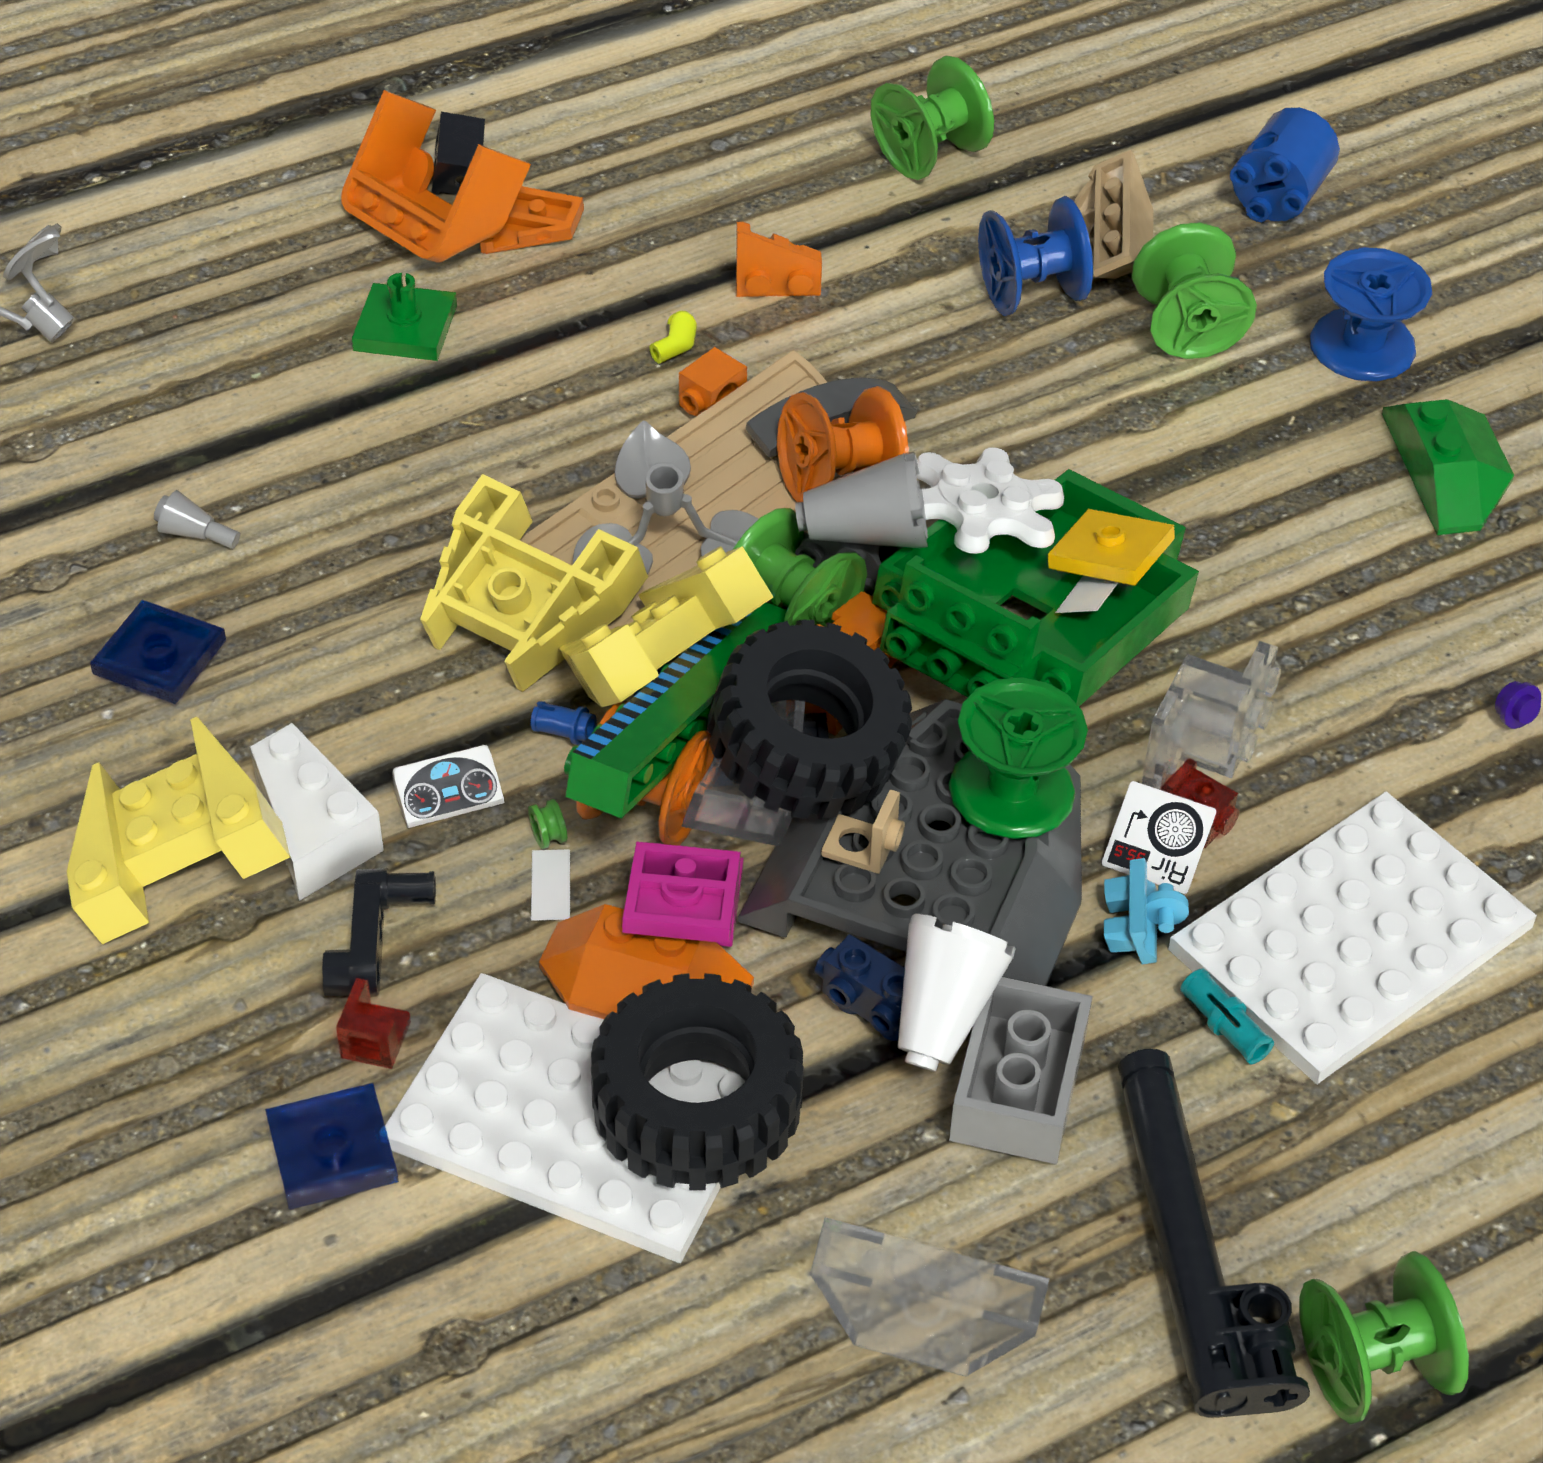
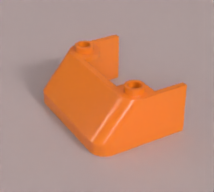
M383 90L342 189L341 201L344 209L417 256L436 263L443 262L500 232L507 222L531 164L478 144L453 205L427 190L434 174V162L431 155L420 148L436 110Z

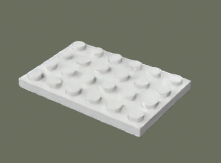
M1384 792L1171 936L1168 950L1192 972L1204 968L1210 977L1230 997H1238L1247 1007L1246 1014L1266 1035L1273 1039L1274 1046L1315 1084H1319L1532 929L1537 915L1388 792Z
M484 973L479 975L380 1133L381 1147L680 1264L721 1188L719 1182L706 1184V1190H689V1184L676 1183L674 1188L656 1184V1176L652 1174L642 1178L628 1169V1158L623 1161L617 1160L607 1149V1140L598 1133L594 1109L592 1108L591 1051L594 1039L600 1035L599 1027L604 1019L569 1010L565 1003ZM688 1060L666 1067L657 1073L649 1083L655 1089L673 1099L700 1103L714 1101L730 1095L745 1083V1080L735 1071L722 1064L706 1060Z

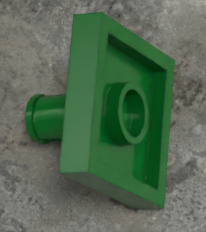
M402 273L391 275L387 280V284L373 283L352 336L353 351L438 361L457 308L456 292L415 288V279L408 273L405 275L406 286H403Z

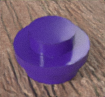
M1514 681L1507 684L1500 691L1495 701V710L1500 715L1502 723L1512 729H1517L1531 723L1538 716L1541 709V692L1538 687L1529 682L1521 683Z

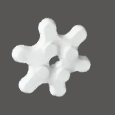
M999 448L985 449L975 464L962 465L952 463L942 456L931 452L923 453L917 458L919 474L916 477L931 486V488L922 489L926 520L941 519L954 525L957 529V533L954 536V544L960 550L974 554L982 553L988 549L990 538L1003 534L1015 536L1027 545L1037 548H1045L1054 543L1055 532L1052 522L1036 513V511L1058 509L1063 505L1064 493L1059 482L1051 479L1027 480L1019 478L1013 474L1014 468L1010 464L1008 454Z

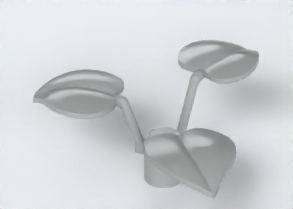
M58 223L53 226L47 225L33 236L13 256L3 273V277L6 280H11L19 272H22L36 291L22 306V309L27 313L26 316L22 317L0 307V316L20 324L26 331H29L34 326L51 343L58 339L73 324L75 317L50 293L47 294L32 273L33 262L41 258L58 254V237H60L62 229Z
M642 421L623 444L615 465V480L620 490L631 498L639 499L646 497L638 530L632 537L625 527L618 524H599L590 528L580 537L575 546L573 564L596 531L600 529L638 547L648 575L653 564V555L646 547L639 543L645 537L651 515L654 512L660 516H670L681 507L685 508L699 535L707 538L701 546V557L722 546L725 552L733 550L742 535L758 518L738 510L720 511L712 518L710 529L706 528L692 505V497L684 494L683 486L687 482L691 471L690 460L687 454L677 443L660 434L648 422Z

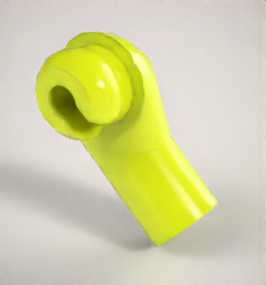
M682 310L672 314L667 324H670L669 336L650 344V353L656 363L660 364L689 351L694 346L697 323L689 312Z

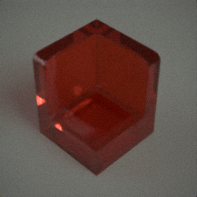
M356 978L336 1025L340 1055L342 1059L392 1069L411 1023L410 1013L404 1010L371 1004L368 980Z

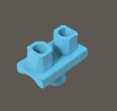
M1145 858L1130 860V875L1104 879L1105 900L1110 913L1129 911L1128 916L1104 920V937L1110 952L1137 951L1141 964L1156 963L1157 924L1161 932H1172L1174 925L1181 923L1189 915L1188 899L1180 892L1174 891V886L1170 883L1160 884L1157 891L1155 884L1147 880V862Z

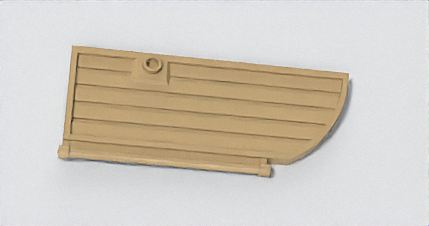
M795 350L786 354L667 436L668 439L677 443L685 451L690 460L691 471L687 482L683 486L684 494L692 497V505L702 523L708 529H710L712 518L720 511L738 510L753 515L758 519L779 508H791L796 512L795 503L798 502L793 499L785 486L779 467L778 455L768 458L745 429L749 420L773 404L805 389L827 383L812 364ZM614 473L523 535L520 541L573 565V554L578 540L587 530L596 525L618 524L625 527L633 537L641 521L643 504L646 502V497L635 499L625 495L618 487ZM835 473L833 480L840 478L842 475ZM681 507L670 516H660L655 512L651 515L645 537L639 543L646 547L653 555V564L648 573V578L623 614L608 625L609 629L634 622L631 616L645 607L638 596L640 593L698 565L696 561L701 558V546L707 538L699 535L685 508Z

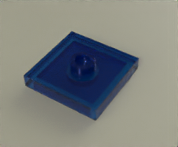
M141 600L90 662L92 673L176 704L225 643V630L216 625Z
M373 1083L265 1109L289 1210L399 1182L396 1164Z

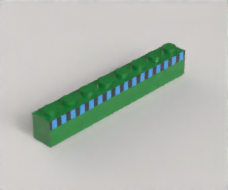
M764 603L737 623L715 629L683 651L671 664H666L657 678L639 689L637 695L628 703H622L615 714L603 725L598 724L592 735L581 745H575L570 750L564 765V773L568 775L565 797L622 819L673 769L685 744L697 732L707 730V718L711 709L712 699L724 667L727 665L728 659L736 646L743 644L746 637L755 631L764 629L767 632L769 625L784 622L787 610Z

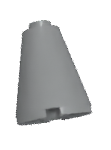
M915 452L903 453L803 492V502L795 503L799 531L808 530L810 540L906 548L928 547L922 488L920 489L919 480L916 477L919 474V468Z

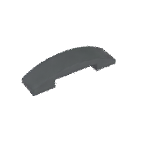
M876 378L841 379L798 392H806L818 399L828 413L830 422L836 418H844L845 423H848L856 399L865 389L880 386L892 394L900 406L904 421L915 418L917 414L916 409L893 383ZM791 396L768 407L746 424L745 429L768 458L778 455V422L783 406Z

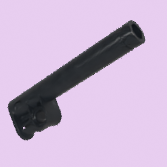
M1143 1049L1130 1053L1120 1061L1118 1071L1195 1412L1200 1416L1208 1418L1275 1413L1298 1407L1308 1399L1310 1390L1308 1382L1301 1377H1297L1292 1359L1296 1352L1289 1324L1292 1303L1288 1295L1281 1288L1269 1283L1225 1286L1170 1056L1165 1051L1159 1049ZM1253 1317H1262L1268 1320L1270 1324L1260 1323Z

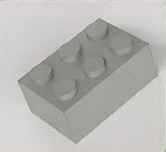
M1005 977L1000 979L973 1025L953 1103L949 1141L1057 1165L1086 1038L1093 996Z

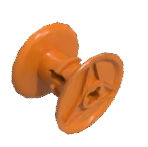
M880 386L865 389L854 402L848 423H845L844 418H836L830 422L828 413L820 401L806 392L791 395L783 406L778 422L777 451L779 467L786 488L797 502H803V492L833 481L835 473L844 475L853 471L857 472L909 451L907 429L900 406L892 394Z
M622 701L614 704L605 713L599 724L603 725L615 714L622 703L626 704L628 702ZM708 730L697 732L685 744L673 769L636 804L643 806L649 802L660 806L658 828L659 838L663 844L681 845L696 823L706 800L716 762L709 744L711 735ZM576 801L577 812L584 820L597 818L603 813L601 810Z

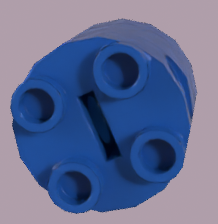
M1300 107L1284 108L1274 113L1230 171L1234 192L1246 208L1249 218L1256 222H1264L1266 220L1287 221L1298 216L1338 161L1340 147L1336 133L1330 124L1317 113Z

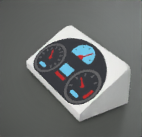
M487 745L399 766L392 771L395 795L407 828L504 803L493 758Z

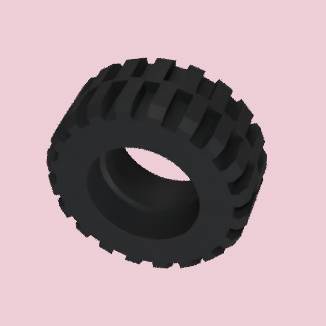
M797 620L795 625L790 626L788 621L769 625L767 632L764 629H760L747 636L745 642L737 645L733 650L727 665L724 667L707 718V730L711 735L709 744L715 758H723L719 767L730 781L736 779L740 783L738 789L748 798L758 797L765 802V808L776 813L779 808L791 811V817L808 819L809 814H817L818 819L837 817L840 809L844 814L852 813L862 808L865 802L874 800L882 791L885 783L888 782L911 732V699L907 690H903L905 682L897 668L890 669L888 666L889 658L879 648L873 650L867 646L868 641L865 637L854 632L853 636L840 631L842 626L828 622L824 627L815 625L814 620ZM782 700H798L814 704L836 718L844 728L847 736L830 739L804 734L787 724L777 714L771 703Z
M689 973L674 975L673 981L662 984L659 979L642 987L643 994L637 996L633 992L617 1004V1013L613 1011L609 1013L600 1025V1035L594 1039L591 1051L592 1108L594 1109L595 1124L599 1135L607 1140V1149L620 1161L628 1158V1169L642 1178L652 1174L656 1176V1184L674 1188L676 1183L689 1184V1190H706V1184L718 1182L721 1188L738 1184L740 1175L746 1173L751 1178L767 1168V1157L772 1161L778 1159L788 1147V1138L795 1135L800 1121L804 1066L801 1040L794 1034L795 1026L786 1013L783 1011L777 1012V1003L762 992L757 996L752 994V986L736 979H734L732 984L722 982L720 975L705 973L704 979H690ZM688 1060H706L732 1069L745 1080V1083L735 1092L721 1099L696 1103L668 1097L655 1089L649 1081L661 1070L673 1064Z

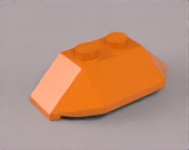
M607 904L558 922L539 961V968L548 977L553 988L569 1010L605 1019L612 1011L617 1013V1004L629 994L634 992L639 996L643 994L642 987L659 979L662 984L673 981L674 975L689 973L690 979H704L705 973L721 976L722 982L732 984L734 979L752 987L754 984V977L717 942L622 933L624 909Z

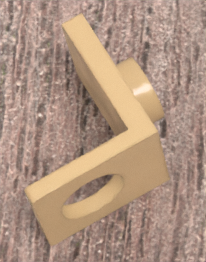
M889 790L874 824L839 814L822 847L821 855L880 874L890 850L897 851L904 833L905 822L898 820L900 792ZM859 833L868 839L869 845L862 851L851 852L845 850L840 845L839 840L845 834Z

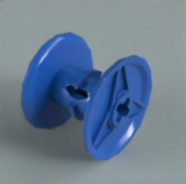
M1063 196L1054 201L1049 212L1047 232L1038 234L1037 230L1032 229L1025 231L1023 237L1014 238L1012 230L1003 216L993 210L983 213L978 233L979 260L987 292L999 313L1003 316H1008L1017 310L1021 300L1022 280L1031 279L1033 282L1039 283L1045 281L1047 275L1052 274L1056 275L1063 291L1075 301L1087 299L1093 280L1092 248L1082 213L1072 199Z
M1363 247L1343 252L1332 259L1324 271L1325 290L1334 304L1340 309L1332 310L1317 320L1310 333L1311 349L1320 363L1336 374L1361 381L1377 382L1395 378L1409 369L1416 357L1415 339L1401 321L1410 319L1425 309L1432 296L1431 279L1419 264L1403 254L1388 249Z

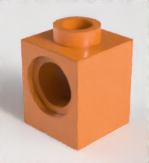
M716 347L712 348L679 372V406L684 408L689 414L698 416L747 382V366Z

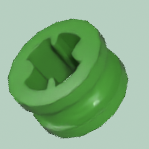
M555 799L547 800L546 806L543 808H539L536 804L528 807L531 828L541 849L548 848L552 840H557L560 844L567 842L565 821Z

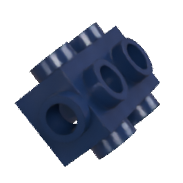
M849 934L835 949L832 947L828 948L816 964L815 974L823 979L822 992L841 1011L847 1014H858L869 1021L884 1038L890 1041H898L905 966L899 965Z

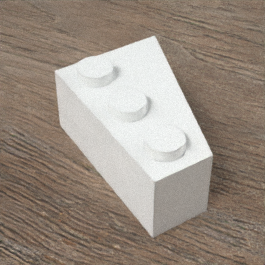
M293 723L250 746L257 787L283 823L290 858L284 861L286 866L288 865L299 901L384 851L379 812Z

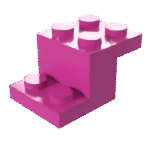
M636 841L623 913L622 933L717 942L720 946L732 947L743 875L744 858L740 857L741 852Z

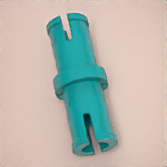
M1204 968L1195 970L1183 981L1180 991L1208 1019L1207 1026L1214 1034L1224 1035L1249 1064L1260 1062L1270 1053L1274 1046L1273 1039L1266 1035L1246 1014V1005L1238 997H1230L1210 977ZM1215 1005H1218L1238 1027H1235L1234 1024Z

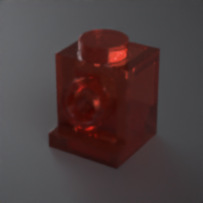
M1188 758L1164 783L1161 790L1216 809V815L1204 846L1206 849L1219 833L1225 836L1235 825L1239 816V809L1235 808L1238 793L1197 770V762Z

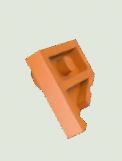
M521 186L506 224L500 232L480 242L481 253L489 254L571 240L584 211L583 197Z
M737 222V297L821 296V251L805 245H795L789 239L774 233L771 238L751 232L750 224Z

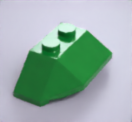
M1448 399L1383 407V418L1436 534L1446 535L1481 531L1487 522L1488 516L1498 505L1514 478V473L1485 414Z

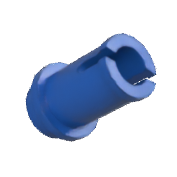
M538 701L531 715V729L534 732H544L570 738V742L574 745H580L592 735L597 726L596 715L589 713V709L584 706H580L575 710L548 704L545 701Z

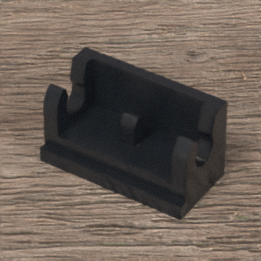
M441 111L435 142L434 174L432 177L431 193L439 195L442 192L457 195L461 184L455 179L459 176H465L478 144L483 146L485 119Z

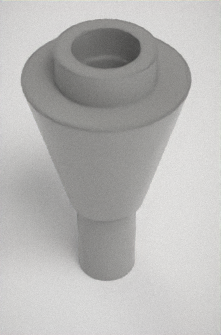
M178 490L174 491L170 496L164 495L156 506L154 520L158 522L157 528L159 533L204 540L208 538L231 549H234L238 544L240 532L215 522L213 517Z

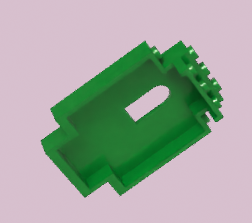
M1070 469L1055 479V481L1062 485L1064 493L1063 505L1058 509L1036 511V513L1047 518L1053 524L1055 539L1051 546L1045 548L1032 547L1015 536L1003 534L990 538V544L986 551L977 554L967 553L957 548L954 544V536L957 533L956 527L945 520L939 519L927 528L928 547H902L879 565L872 603L887 611L880 650L966 697H969L976 688L997 679L1023 677L1049 683L1067 693L1080 706L1189 609L1199 571L1177 560L1186 527ZM1088 509L1174 525L1175 539L1136 585L1118 583L1098 611L1055 613L1083 575L1050 569L1048 566V553ZM1013 595L1047 613V615L1041 620L1034 616L1026 620L1000 605Z

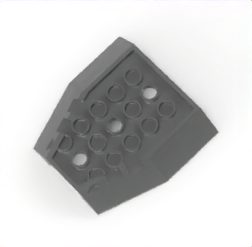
M944 699L911 712V732L897 764L882 791L874 800L865 802L862 808L848 814H844L840 809L838 815L841 814L874 824L889 790L900 792L898 820L905 822L904 833L897 851L890 850L880 874L821 855L822 847L837 817L818 819L817 814H809L808 819L790 817L738 916V922L786 938L796 917L800 916L906 952L908 928L912 915H929L937 917L935 927L942 929L944 924L952 926V923L956 922L1008 942L1007 946H1014L1016 950L1011 963L1002 977L1046 986L1082 902L1081 776L1071 765L1065 767L1071 774L1076 794L1072 812L1059 827L1037 837L1012 839L989 834L966 821L953 805L948 786L954 765L964 756L962 753L969 751L962 741L958 725L962 704ZM935 820H942L948 822L952 828L938 831L930 828L927 824ZM859 833L845 834L839 840L840 845L845 850L851 852L862 851L869 845L868 839ZM899 894H907L914 897L917 902L909 906H902L894 903L891 898Z

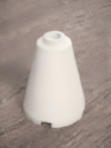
M913 914L908 928L898 1048L908 1052L905 1062L936 1072L939 1063L951 1064L1011 963L1016 948L1014 946H1007L1008 942L998 937L953 922L952 926L944 924L941 929L934 926L937 917Z

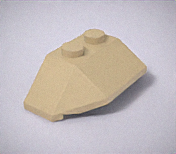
M1131 150L1094 165L1088 175L1090 181L1083 187L1074 201L1082 213L1089 233L1093 256V278L1117 279L1132 273L1135 258L1142 247L1153 238V207L1135 155Z

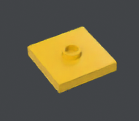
M1088 509L1048 553V566L1052 570L1134 586L1175 539L1174 525Z

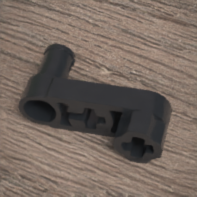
M388 868L356 869L350 949L325 950V953H323L324 996L379 995L384 909H389L390 904L429 903L434 905L436 903L435 871H429V873H389Z

